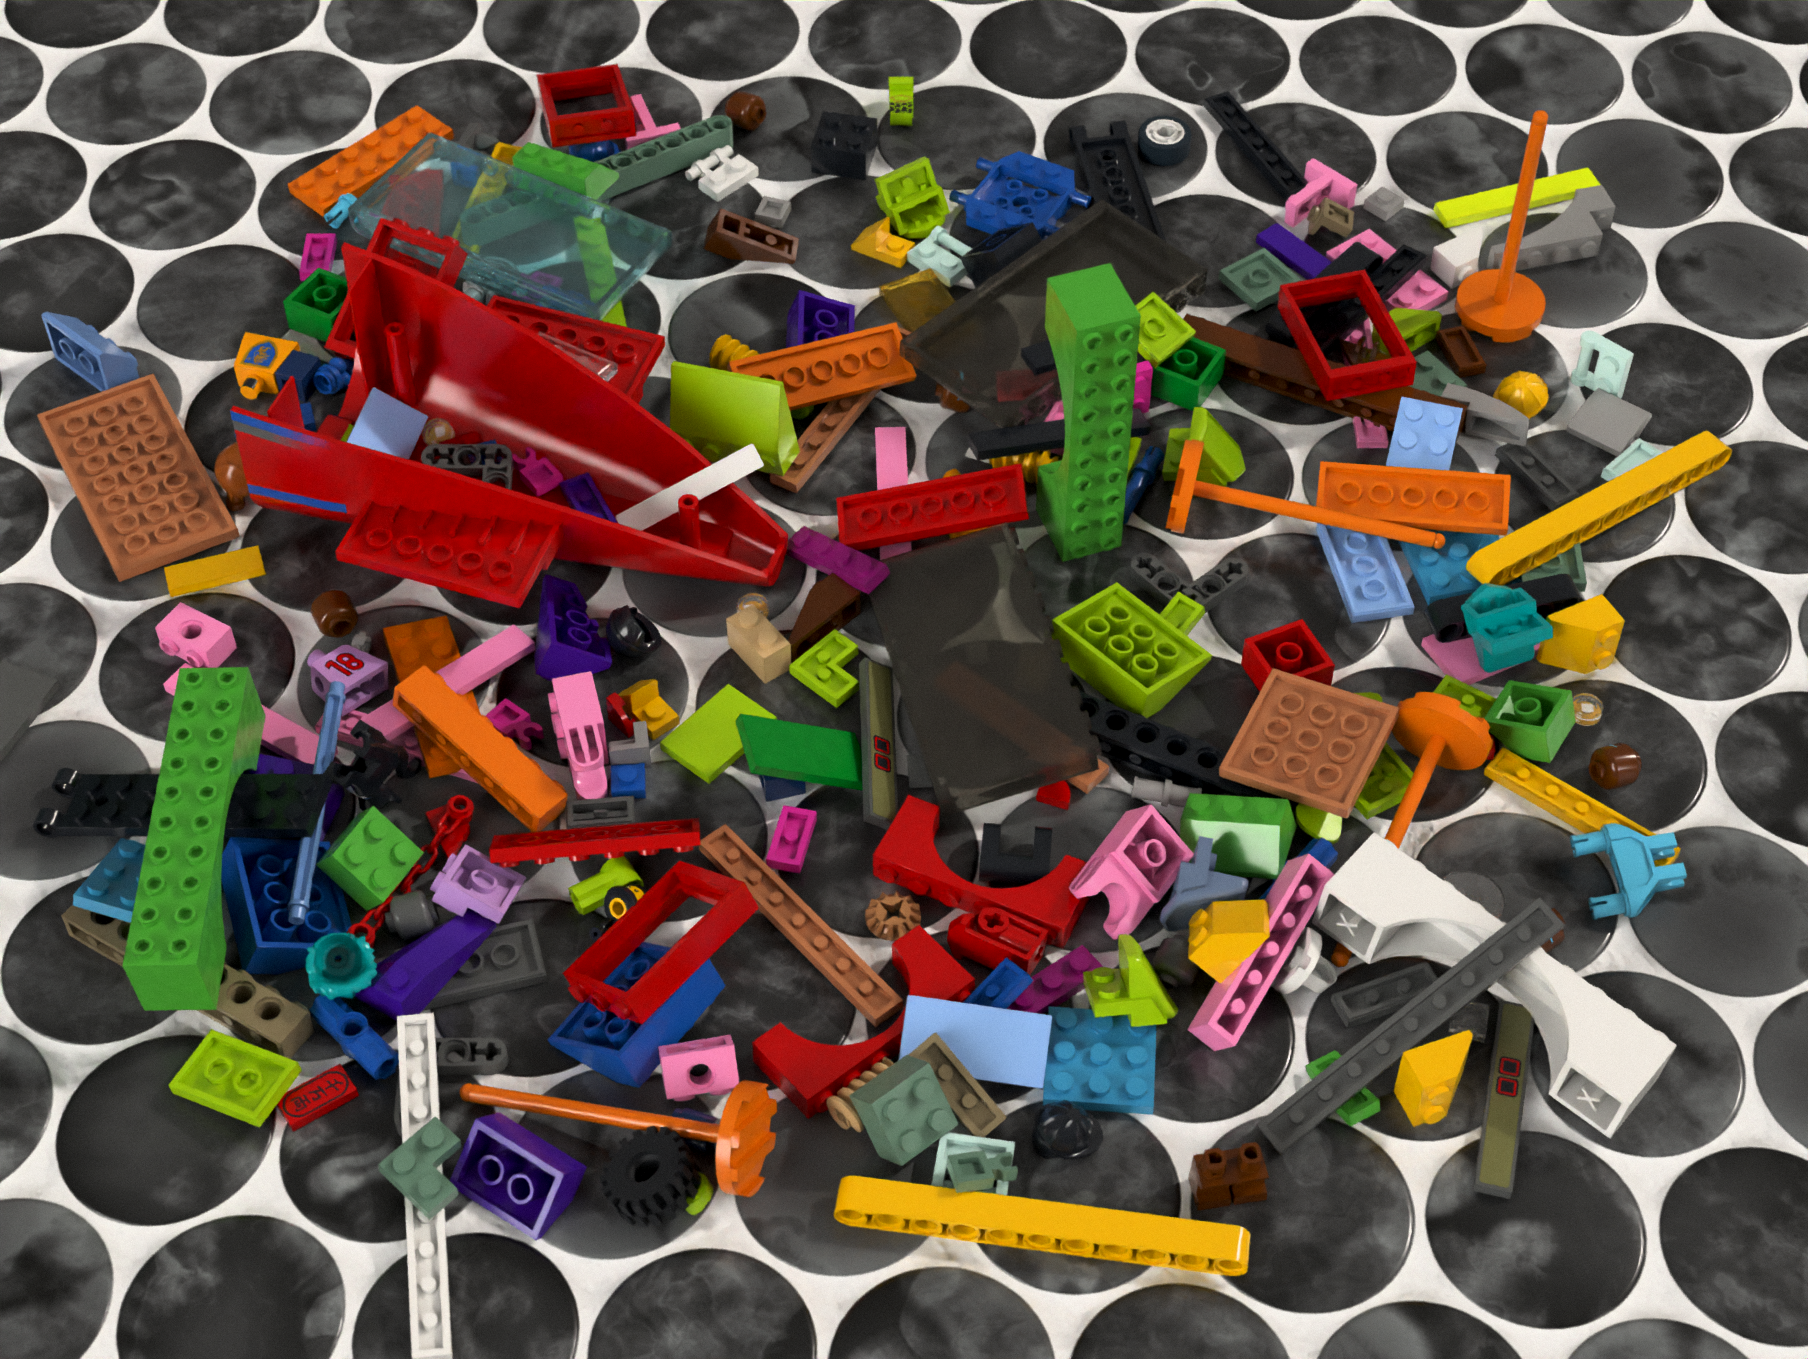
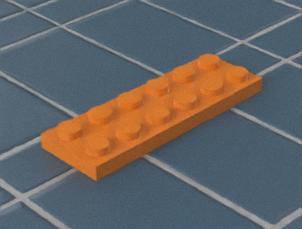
M416 105L288 183L289 193L324 217L338 203L340 195L350 193L359 198L385 182L387 174L401 172L454 139L453 129Z
M897 322L729 361L726 366L729 372L782 381L790 411L911 382L916 378L915 370Z
M1320 461L1316 507L1424 530L1506 536L1508 531L1511 475Z
M447 615L383 628L384 640L398 683H401L423 665L434 673L461 657ZM470 690L463 696L468 700L470 706L480 714L473 691ZM415 725L413 726L429 779L457 773L462 769Z

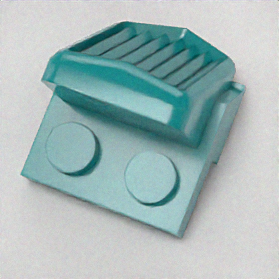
M1484 583L1465 601V604L1461 605L1468 633L1473 638L1480 667L1487 673L1530 661L1535 655L1534 645L1553 638L1552 625L1537 613L1536 600L1521 587L1512 589L1507 586Z

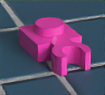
M525 448L526 459H520L516 454L512 455L514 468L519 471L520 480L537 497L560 486L559 483L563 482V475L546 457L538 461L536 460V453L532 448Z
M506 698L486 715L499 733L510 739L516 737L519 740L520 746L525 750L532 748L531 739L528 736L534 735L539 739L544 738L542 727L537 723L531 722L530 714Z

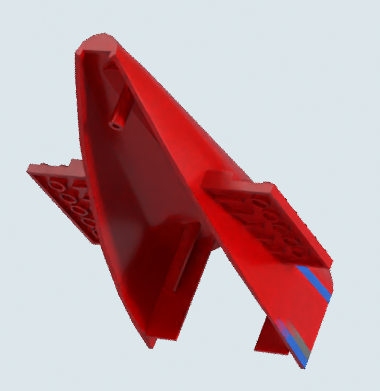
M345 242L341 248L357 343L354 367L339 415H328L316 433L306 430L304 428L294 376H290L268 409V417L233 406L230 410L252 501L263 508L352 524L335 551L337 560L516 608H521L541 569L547 570L553 559L648 573L768 587L774 585L783 567L787 551L788 534L734 483L717 490L701 500H698L692 494L682 495L678 499V512L640 531L571 509L560 491V486L537 497L520 480L519 471L513 468L512 490L505 488L506 485L502 482H494L492 484L482 481V476H476L477 479L423 464L421 454L429 446L427 434L434 425L446 424L450 426L453 430V437L478 431L481 442L475 444L495 439L497 444L505 445L510 449L512 455L516 454L520 459L527 458L525 448L530 447L536 453V460L538 461L546 457L563 475V481L588 472L615 519L616 515L712 465L686 440L639 405L643 397V385L665 347V336L493 295L486 306L463 292L397 261ZM373 387L428 416L409 459L340 441L349 425H355Z

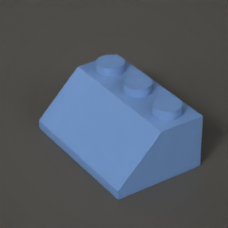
M51 312L41 314L55 358L101 392L139 379L136 368L138 363L135 357L130 352L125 353L118 348L110 338L106 339L101 336L92 325L87 326L75 317Z

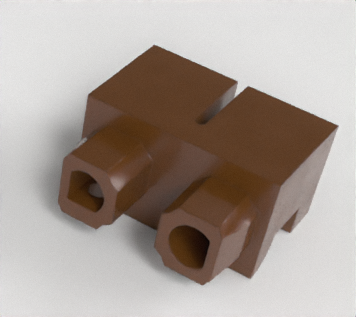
M1256 1142L1245 1143L1240 1148L1223 1151L1219 1148L1207 1149L1204 1154L1193 1155L1188 1179L1197 1211L1230 1206L1231 1197L1234 1205L1267 1200L1265 1179H1269L1260 1145Z

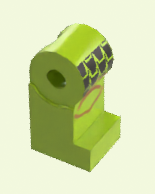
M889 77L890 126H912L913 77Z

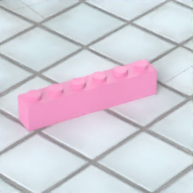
M1308 853L1287 861L1265 898V901L1269 903L1270 937L1221 984L1217 981L1215 982L1187 1030L1213 1051L1236 1046L1318 906L1325 884L1335 875Z

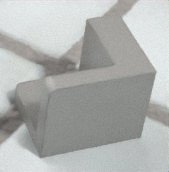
M646 721L633 722L635 739L609 742L610 764L645 763V768H650L652 766Z

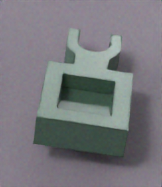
M984 1150L948 1155L946 1166L956 1193L993 1188L994 1179L1000 1181L1016 1180L1018 1168L1017 1166H1011L1012 1153H999L994 1158H987Z

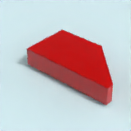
M446 805L425 812L426 820L434 836L438 831L436 825L446 812ZM459 805L454 806L456 809L462 810ZM447 819L443 823L448 826V829L452 826V823ZM469 823L457 826L454 832L445 835L439 844L447 860L452 853L457 855L462 844L466 842L471 832Z

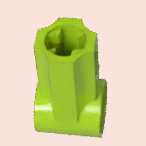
M623 856L609 859L602 866L599 873L569 887L568 890L579 914L585 915L604 905L605 895L611 887L617 885L626 886L628 884H638L644 887V883L628 859Z

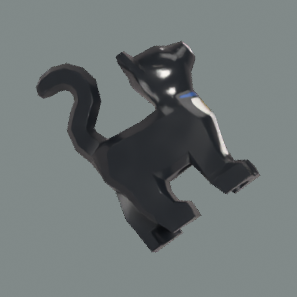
M359 719L350 734L356 739L363 738V748L355 749L353 753L356 756L351 765L331 761L323 774H328L333 783L342 785L349 792L356 795L359 800V809L362 811L372 806L376 809H382L390 801L401 803L402 799L383 782L394 770L398 778L409 779L414 777L421 769L422 761L420 758L415 757L408 763L409 755L403 746H398L388 741L382 732Z

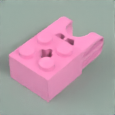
M592 672L553 678L554 692L548 693L551 713H557L551 714L554 734H556L558 739L557 746L560 760L567 758L577 800L607 798L608 784L604 765L609 764L604 721Z
M1152 804L1125 812L1072 881L1069 889L1077 899L1096 895L1100 891L1105 893L1110 908L1103 928L1113 940H1116L1118 935H1129L1134 931L1153 904L1159 902L1174 883L1181 861L1188 863L1194 853Z

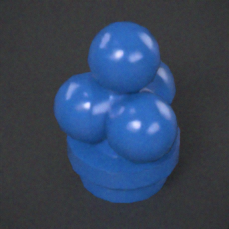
M335 357L328 364L319 367L313 376V382L317 390L323 394H334L341 389H348L354 361L348 358Z

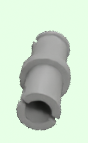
M1135 776L1131 798L1161 802V806L1168 807V804L1185 807L1189 793L1202 794V788L1172 784V780L1165 779V782Z

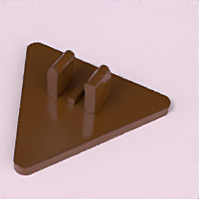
M1362 336L1357 344L1339 339L1338 345L1350 366L1391 358V356L1379 352L1380 341L1373 344V349L1364 347L1366 336Z

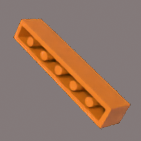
M423 665L395 686L392 705L531 832L542 831L565 811L568 794L564 787L558 781L551 780L535 760L528 759L520 752L512 739L504 737L499 733L486 716L478 714L463 695L456 694L447 686L440 674L433 673L428 667Z

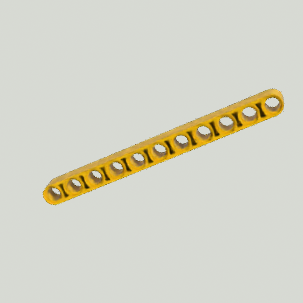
M1703 431L1478 550L1468 560L1466 570L1481 584L1489 583L1503 586L1557 557L1558 554L1572 549L1575 544L1585 542L1717 471L1729 460L1732 450L1711 432Z
M846 1176L840 1180L834 1217L838 1222L855 1227L1226 1276L1243 1275L1248 1270L1250 1232L1243 1227L1229 1224L976 1191L956 1193V1190L953 1188L861 1176Z

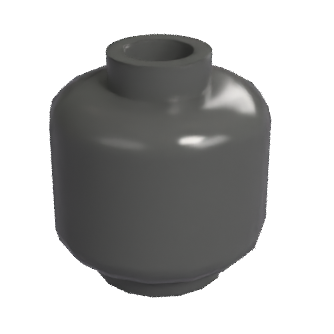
M415 890L392 898L390 902L391 911L385 913L389 931L391 933L397 931L401 939L408 941L421 937L433 930L435 923L440 921L436 904L432 901L433 896H426L423 891Z
M1174 935L1173 938L1163 939L1151 963L1161 983L1167 989L1176 990L1177 987L1191 986L1200 969L1199 966L1188 958V937Z

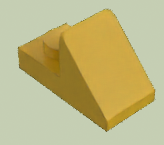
M886 217L865 228L851 245V250L902 268L907 262V252L915 247V243L890 234V218Z
M656 679L640 680L618 694L626 703L622 709L631 719L634 718L636 722L646 721L648 736L652 740L680 724L679 715L659 696L658 681Z

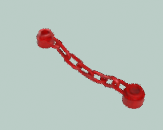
M456 795L448 800L446 812L436 825L437 833L430 844H426L421 848L423 852L427 850L429 855L433 854L422 869L420 864L416 865L415 863L411 868V872L404 881L397 885L384 903L377 909L368 911L360 923L353 924L347 933L355 935L358 932H364L367 934L365 941L373 949L375 933L384 923L385 913L390 910V902L394 898L391 895L398 887H400V891L404 894L411 892V885L416 878L426 873L438 856L437 848L444 836L454 832L457 826L465 825L472 820L474 805L471 799L464 795ZM463 805L466 808L458 810L454 806ZM446 819L452 823L449 829L446 824H443ZM374 914V920L378 922L372 928L366 922Z

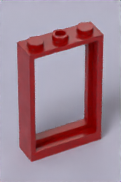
M618 64L536 75L540 102L553 148L637 136L633 107ZM613 93L617 108L558 116L554 101Z
M380 218L367 251L386 257L395 238L444 255L445 258L436 280L454 287L468 255L459 247L460 242L447 235H444L442 239L435 237L434 232L418 226L417 230L409 228L410 225L407 222L398 218H393L392 221ZM347 293L324 348L337 357L348 358L354 361L357 342L350 340L354 325Z
M1365 270L1280 285L1278 310L1326 401L1413 385L1417 362ZM1358 297L1391 358L1331 369L1299 308Z
M679 860L635 905L563 972V975L570 984L568 990L580 1003L586 1001L602 1012L608 1010L615 1013L622 1020L629 1019L643 1024L759 907L743 881ZM688 897L714 905L627 992L602 982Z

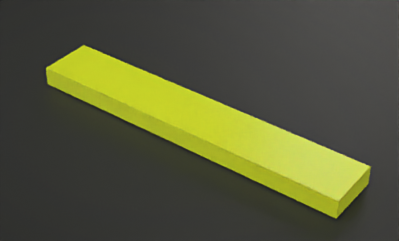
M1588 167L1536 179L1529 209L1573 199L1576 189L1601 184ZM1518 184L1437 202L1434 205L1433 211L1445 228L1510 214L1513 210Z

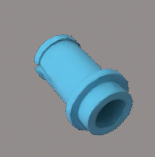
M350 193L340 195L338 203L324 215L325 221L329 222L336 216L329 225L333 228H339L341 223L350 214H355L358 211L359 201Z

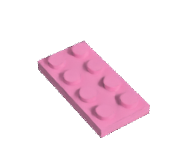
M1368 229L1327 251L1326 258L1333 262L1355 242H1360L1382 256L1383 263L1397 250L1372 230ZM1420 269L1384 305L1388 312L1394 308L1428 311L1446 301L1448 291Z

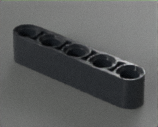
M1355 242L1315 278L1365 270L1367 275L1370 276L1382 265L1383 257L1360 242ZM1343 300L1301 307L1299 309L1311 330ZM1277 310L1269 318L1265 331L1284 345L1292 348L1296 342L1281 313Z
M1557 574L1506 585L1512 589L1521 587L1535 599L1537 613L1545 620L1548 615L1584 601L1569 574ZM1473 593L1440 599L1427 606L1424 616L1439 642L1447 643L1472 637L1468 633L1461 605L1465 604V601Z

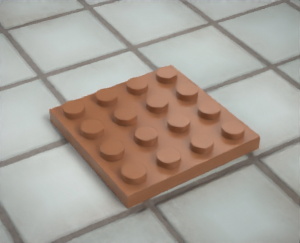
M1273 668L1219 767V777L1348 819L1399 717V707Z

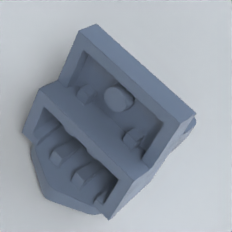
M1199 836L1191 863L1183 861L1180 863L1168 904L1161 911L1160 922L1166 931L1174 932L1189 929L1188 923L1194 913L1201 908L1205 910L1213 901H1238L1245 898L1248 889L1247 879L1214 872L1217 854L1211 853L1212 838Z

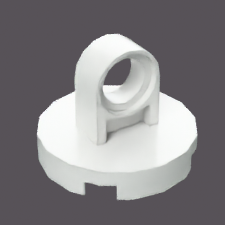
M1309 927L1303 929L1271 984L1278 992L1289 994L1301 985H1304L1314 992L1322 993L1336 982L1337 973L1335 968L1326 958L1320 955L1322 937L1317 931Z

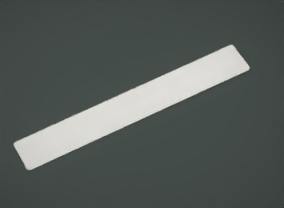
M750 444L616 515V519L619 524L642 531L678 512V499L682 495L692 494L698 500H701L763 467L764 463L755 446Z

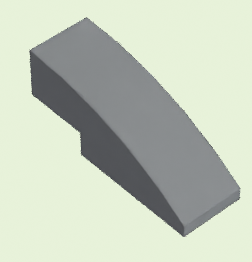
M1447 383L1441 397L1467 405L1465 434L1520 446L1526 445L1529 425L1528 417L1510 405L1485 393Z

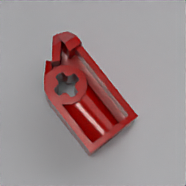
M987 907L975 913L962 914L951 921L948 928L947 942L954 958L958 960L965 956L991 969H995L1007 957L1031 975L1045 954L1049 931L1002 909Z

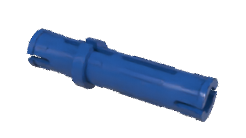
M1153 446L1148 447L1141 461L1135 464L1131 471L1133 473L1132 477L1126 485L1123 524L1129 521L1145 489L1156 478L1155 472L1165 457L1164 452L1158 447H1155L1152 455Z

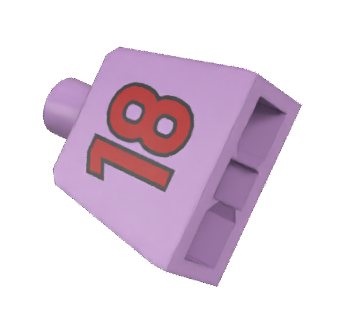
M342 645L328 654L317 649L308 657L307 664L311 668L312 689L323 701H325L326 693L329 692L331 682L339 681L345 685L344 695L346 700L343 704L342 717L389 688L388 663L349 645Z

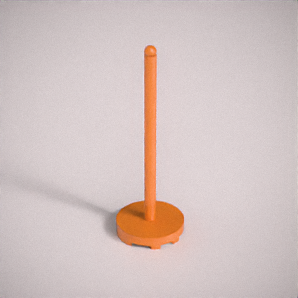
M1537 110L1532 116L1500 269L1483 270L1471 274L1461 282L1457 291L1454 307L1455 312H1457L1462 320V326H1465L1468 331L1475 330L1481 334L1491 336L1492 341L1514 342L1529 337L1531 332L1541 323L1545 311L1546 300L1540 287L1528 277L1515 272L1548 121V114L1544 110Z
M1185 439L1165 527L1171 529V532L1184 534L1192 496L1425 547L1432 548L1433 546L1435 549H1441L1445 545V537L1440 533L1435 534V532L1197 481L1196 477L1204 441Z
M1417 692L1414 698L1400 701L1397 705L1399 707V717L1392 729V733L1406 750L1420 758L1384 838L1394 843L1398 849L1436 765L1452 770L1478 768L1486 761L1493 745V739H1491L1488 732L1490 729L1488 722L1484 718L1475 717L1459 707L1460 701L1446 695L1432 692ZM1337 942L1334 953L1331 956V961L1337 967H1344L1348 964L1353 952Z
M743 1080L735 1086L726 1102L720 1124L470 1083L464 1084L459 1092L461 1099L466 1102L470 1101L472 1103L646 1131L647 1127L654 1126L657 1132H659L662 1126L667 1127L671 1132L674 1130L682 1138L716 1143L715 1165L719 1187L726 1194L752 1197L762 1186L765 1177H760L759 1174L765 1157L774 1149L776 1133L770 1132L771 1117L777 1112L776 1099L769 1098L766 1089L769 1085L760 1082Z

